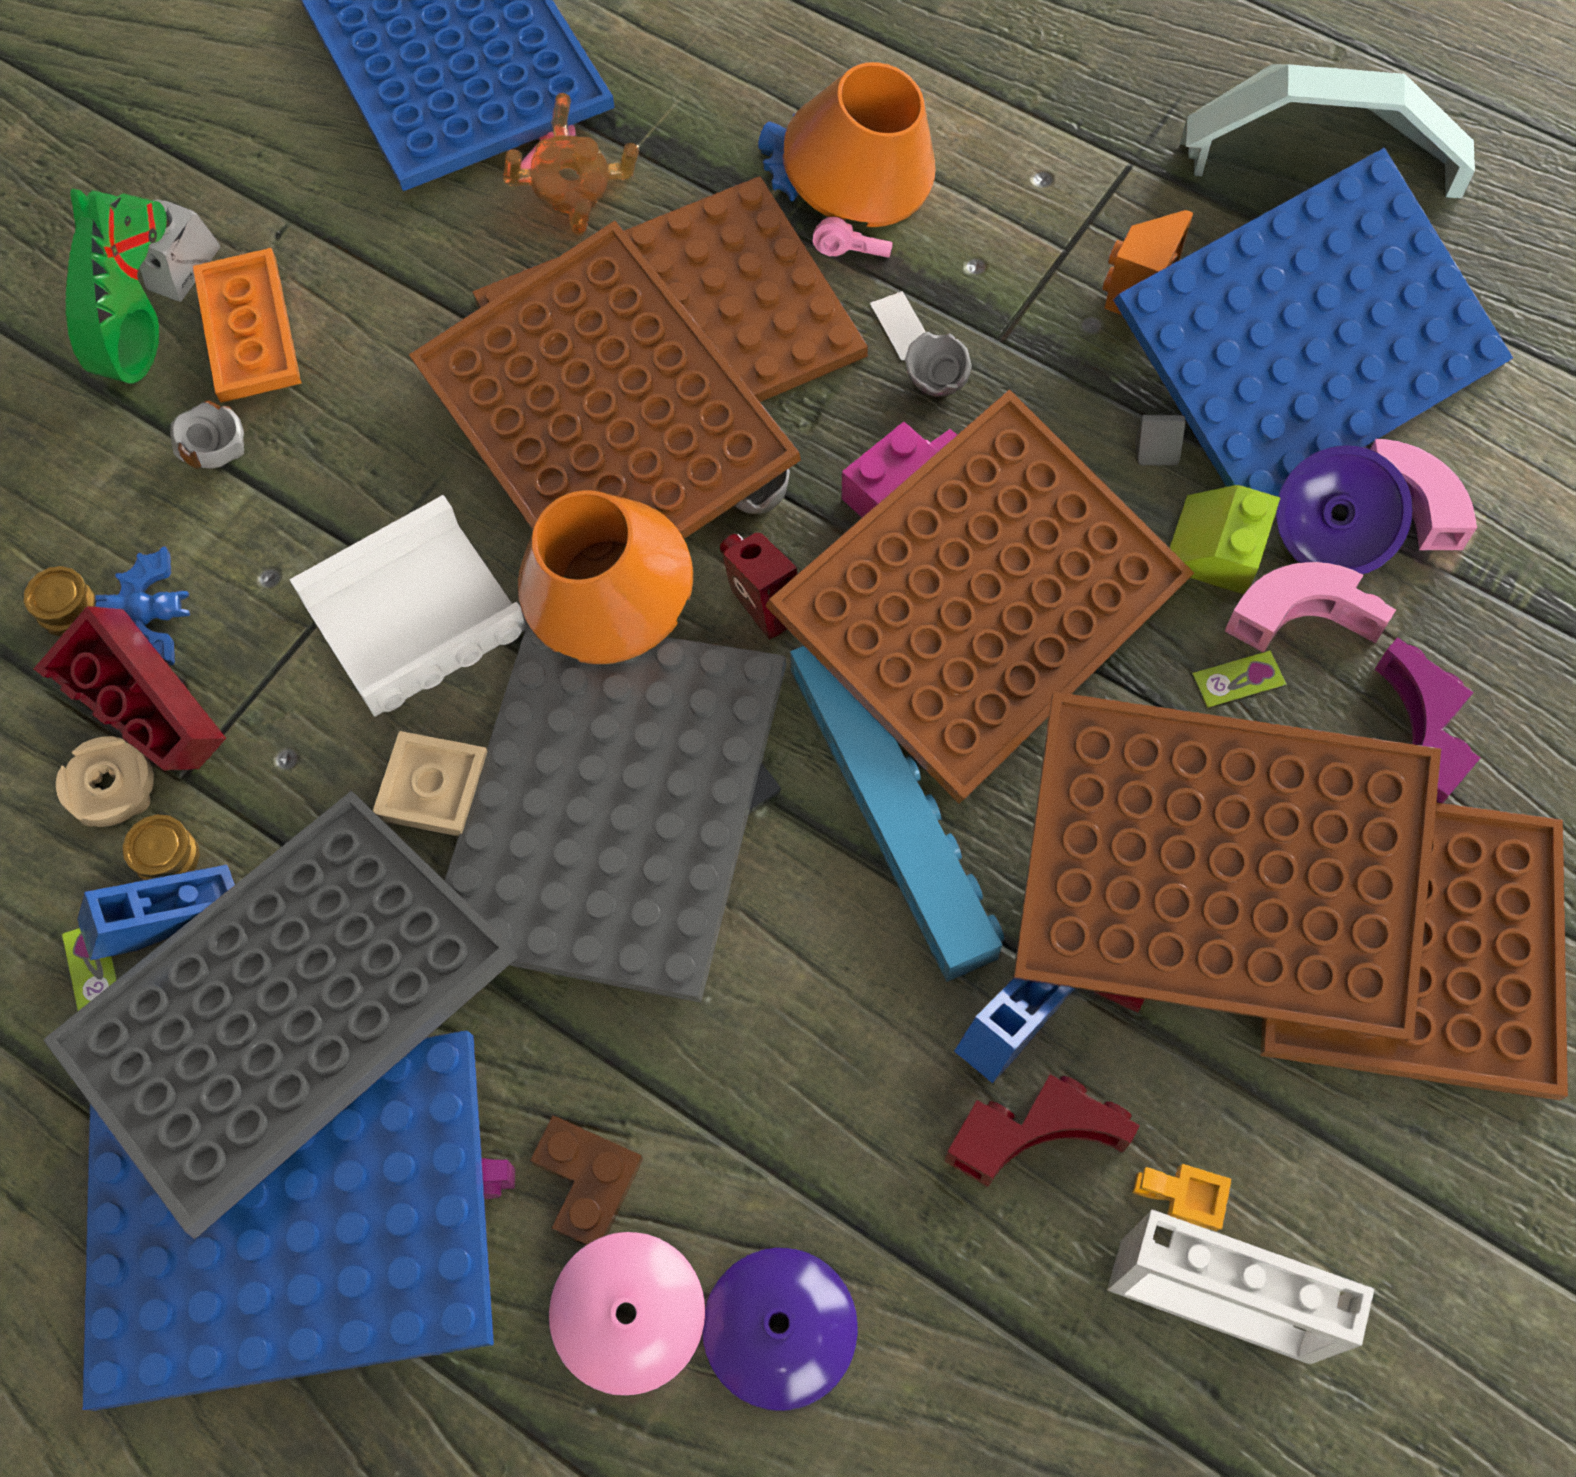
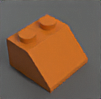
M1184 210L1133 225L1124 242L1116 241L1108 264L1114 267H1111L1108 271L1102 289L1108 292L1104 309L1122 315L1113 301L1119 293L1181 259L1193 212Z

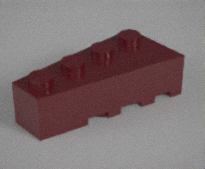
M86 606L34 668L44 678H51L61 685L60 690L72 700H80L94 711L92 715L103 724H111L123 734L122 738L163 770L200 769L227 739L124 609Z

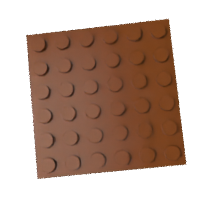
M1436 802L1413 1041L1262 1018L1260 1056L1559 1101L1568 1096L1563 820Z

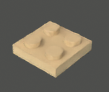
M399 731L373 812L383 822L459 836L464 830L488 752L487 748Z

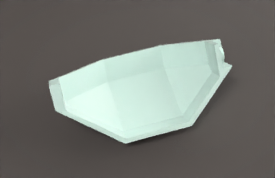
M1271 64L1187 116L1180 142L1181 145L1189 147L1188 158L1195 159L1194 176H1202L1213 139L1289 102L1368 108L1445 164L1446 197L1462 199L1475 172L1474 140L1405 74Z

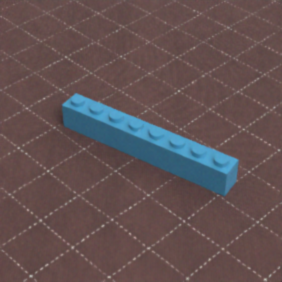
M805 646L790 651L791 672L946 982L998 960L1002 948L1001 942L1004 941L1002 928L993 914L990 916L986 915L980 903L983 895L973 874L966 875L958 861L962 859V855L957 841L951 833L944 834L938 820H941V814L935 799L931 794L925 796L918 784L921 776L914 759L910 755L904 757L898 745L899 742Z

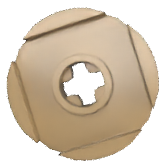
M103 736L82 743L71 752L74 757L69 761L66 768L62 765L57 773L56 792L60 803L85 826H113L128 820L133 815L143 813L150 805V793L154 784L151 763L145 755L121 738ZM109 773L115 778V781L109 788L105 790L95 788V784L102 782L103 774Z

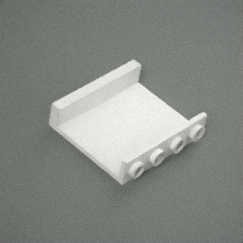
M444 495L290 579L302 603L374 717L382 712L397 709L404 703L405 699L422 689L435 687L445 676L460 667H468L475 664L483 654L500 644L506 645L513 642L527 627L521 607L517 602L512 604L459 527L453 509Z

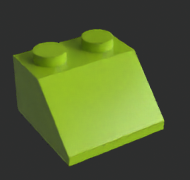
M1240 485L1187 495L1170 549L1194 572L1190 578L1245 594L1251 587L1258 571L1280 497Z

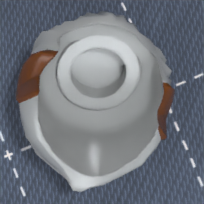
M206 400L197 407H193L191 410L178 415L171 422L170 436L173 453L177 458L193 468H218L234 459H238L244 454V431L241 420L230 406L220 407Z

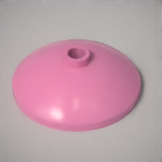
M634 1232L604 1236L578 1251L560 1273L552 1292L549 1308L551 1336L558 1355L565 1366L586 1385L614 1395L645 1393L673 1379L687 1365L695 1353L703 1332L705 1319L702 1288L695 1271L686 1258L667 1242L651 1235ZM624 1302L631 1303L636 1308V1318L630 1324L621 1323L616 1316L618 1306Z

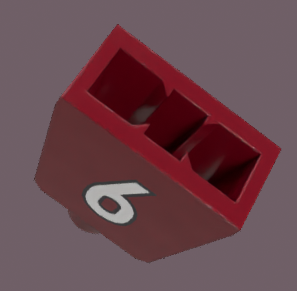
M754 533L745 539L738 534L728 536L720 545V553L723 555L730 588L762 632L771 640L786 631L787 628L766 607V604L773 595L798 575L797 568L762 533Z

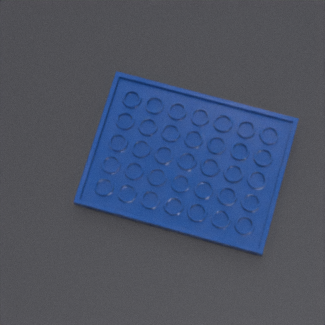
M300 0L403 192L545 136L549 132L558 131L564 126L568 127L615 108L613 95L553 0Z
M1385 148L1119 293L1113 300L1179 410L1185 416L1187 423L1226 487L1240 485L1277 497L1290 472L1310 455L1335 446L1365 447L1375 441V439L1382 437L1513 359L1510 351Z
M467 1030L428 1037L421 1041L196 1239H193L183 1230L90 1104L83 1410L96 1411L494 1345L474 1037Z

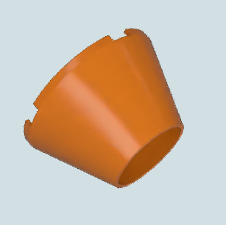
M876 62L863 63L848 70L796 112L784 136L783 163L790 182L800 196L809 205L827 217L867 222L866 227L887 226L900 222L911 216L923 205L933 186L936 170L924 98L920 88L909 75L888 64Z
M592 490L566 494L545 508L534 526L518 576L520 606L534 634L554 652L558 651L578 659L579 662L588 664H611L625 661L655 647L678 624L677 618L683 610L686 600H690L693 586V566L688 547L678 529L667 517L643 503ZM609 541L626 544L619 560L604 573L581 580L564 578L570 562L585 548L593 544Z

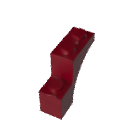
M1050 1074L1022 1125L1013 1121L1015 1115L1006 1107L993 1101H989L986 1105L976 1100L950 1146L944 1162L989 1187L995 1176L1008 1162L1023 1151L1036 1145L1060 1139H1080L1098 1142L1124 1153L1131 1144L1140 1125L1131 1121L1132 1115L1118 1104L1110 1101H1105L1102 1104L1086 1095L1087 1089L1076 1080L1067 1076H1061L1058 1079Z

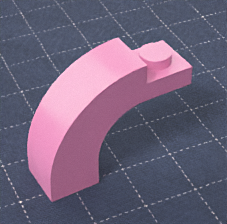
M1375 439L1370 450L1381 454L1391 461L1401 472L1409 487L1412 498V517L1416 526L1419 550H1463L1477 529L1471 499L1459 478L1442 461L1420 448L1399 441Z
M1297 563L1276 569L1256 581L1237 604L1225 632L1259 651L1265 652L1277 631L1285 623L1302 616H1319L1330 619L1376 644L1396 609L1385 604L1379 597L1366 594L1357 589L1363 577L1361 573L1329 563Z

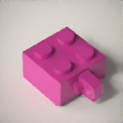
M902 422L842 471L841 499L863 518L956 437L957 434L949 429L930 443L909 425Z

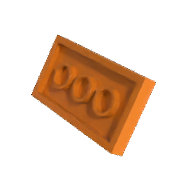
M272 248L194 265L193 272L215 394L220 403L301 384L277 261Z

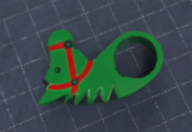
M72 188L70 196L76 229L69 254L65 299L66 321L71 346L79 363L88 373L126 383H136L150 370L159 344L158 318L138 281L137 272L147 256L149 245L160 241L164 235L167 224L165 208L160 202L133 195L121 194L115 196L92 190L86 196L81 190Z

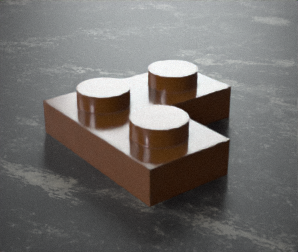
M552 1115L530 1159L533 1165L573 1183L552 1229L585 1246L607 1236L643 1161L642 1155Z

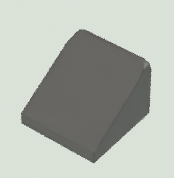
M1142 416L1135 439L1137 463L1139 465H1178L1181 458L1185 416Z

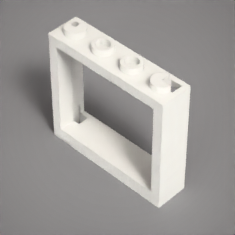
M1151 1210L1121 1240L1107 1291L1307 1364H1313L1362 1345L1374 1289ZM1156 1225L1173 1231L1169 1247L1159 1245L1153 1240ZM1340 1291L1345 1292V1294L1339 1296ZM1293 1325H1294V1326H1297V1327H1299V1328L1305 1329L1306 1331H1302V1330H1299V1329H1297V1328H1294Z

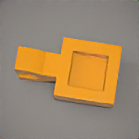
M1185 1164L1177 1167L1175 1177L1145 1167L1143 1173L1138 1172L1136 1174L1132 1193L1151 1199L1170 1201L1167 1215L1217 1232L1223 1227L1232 1179Z

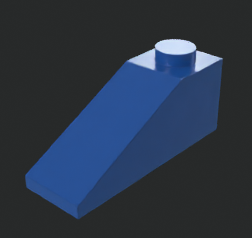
M228 865L85 892L77 921L90 961L137 951L170 938L235 885Z
M1013 978L974 1018L954 1052L993 1083L1017 1058L1075 988Z

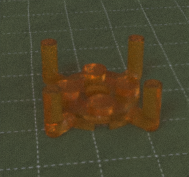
M559 93L555 98L552 115L554 137L541 140L538 143L529 169H520L522 162L521 153L515 149L509 150L506 153L503 180L509 186L531 185L534 193L540 199L544 198L547 202L551 203L553 209L569 213L573 233L583 235L587 230L591 208L604 195L608 180L629 179L633 176L639 155V147L634 143H627L624 146L620 163L607 164L606 159L593 139L589 137L580 138L569 134L567 121L571 98L565 93ZM563 168H571L579 174V178L573 181L566 180L561 177L559 171Z

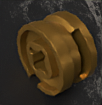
M63 566L47 568L37 573L29 581L24 591V604L28 612L37 620L41 627L45 628L50 634L58 636L63 635L86 606L95 607L96 605L95 594L85 584L82 576L72 568Z
M157 814L145 817L134 824L126 834L122 846L125 861L143 881L194 871L200 857L198 843L192 834L185 829L180 821L168 815Z

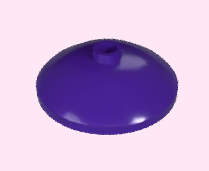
M1344 445L1330 447L1305 458L1287 476L1278 495L1280 497L1276 510L1278 533L1287 551L1299 563H1329L1352 569L1361 574L1369 573L1385 564L1397 553L1407 537L1412 521L1411 493L1401 472L1381 454L1359 446ZM1335 505L1345 507L1347 515L1344 520L1336 521L1332 517L1331 512Z
M771 1248L757 1251L733 1264L720 1277L712 1289L705 1307L703 1342L706 1355L721 1383L742 1401L758 1408L773 1411H787L805 1407L828 1394L840 1382L852 1361L858 1334L854 1302L839 1275L819 1258L790 1248ZM778 1314L786 1316L790 1322L788 1330L782 1334H776L769 1328L771 1318Z

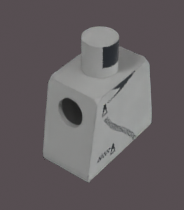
M153 200L160 202L165 208L166 230L160 241L149 245L147 256L139 268L148 290L181 302L195 283L193 266L210 262L220 249V245L195 212L165 200Z

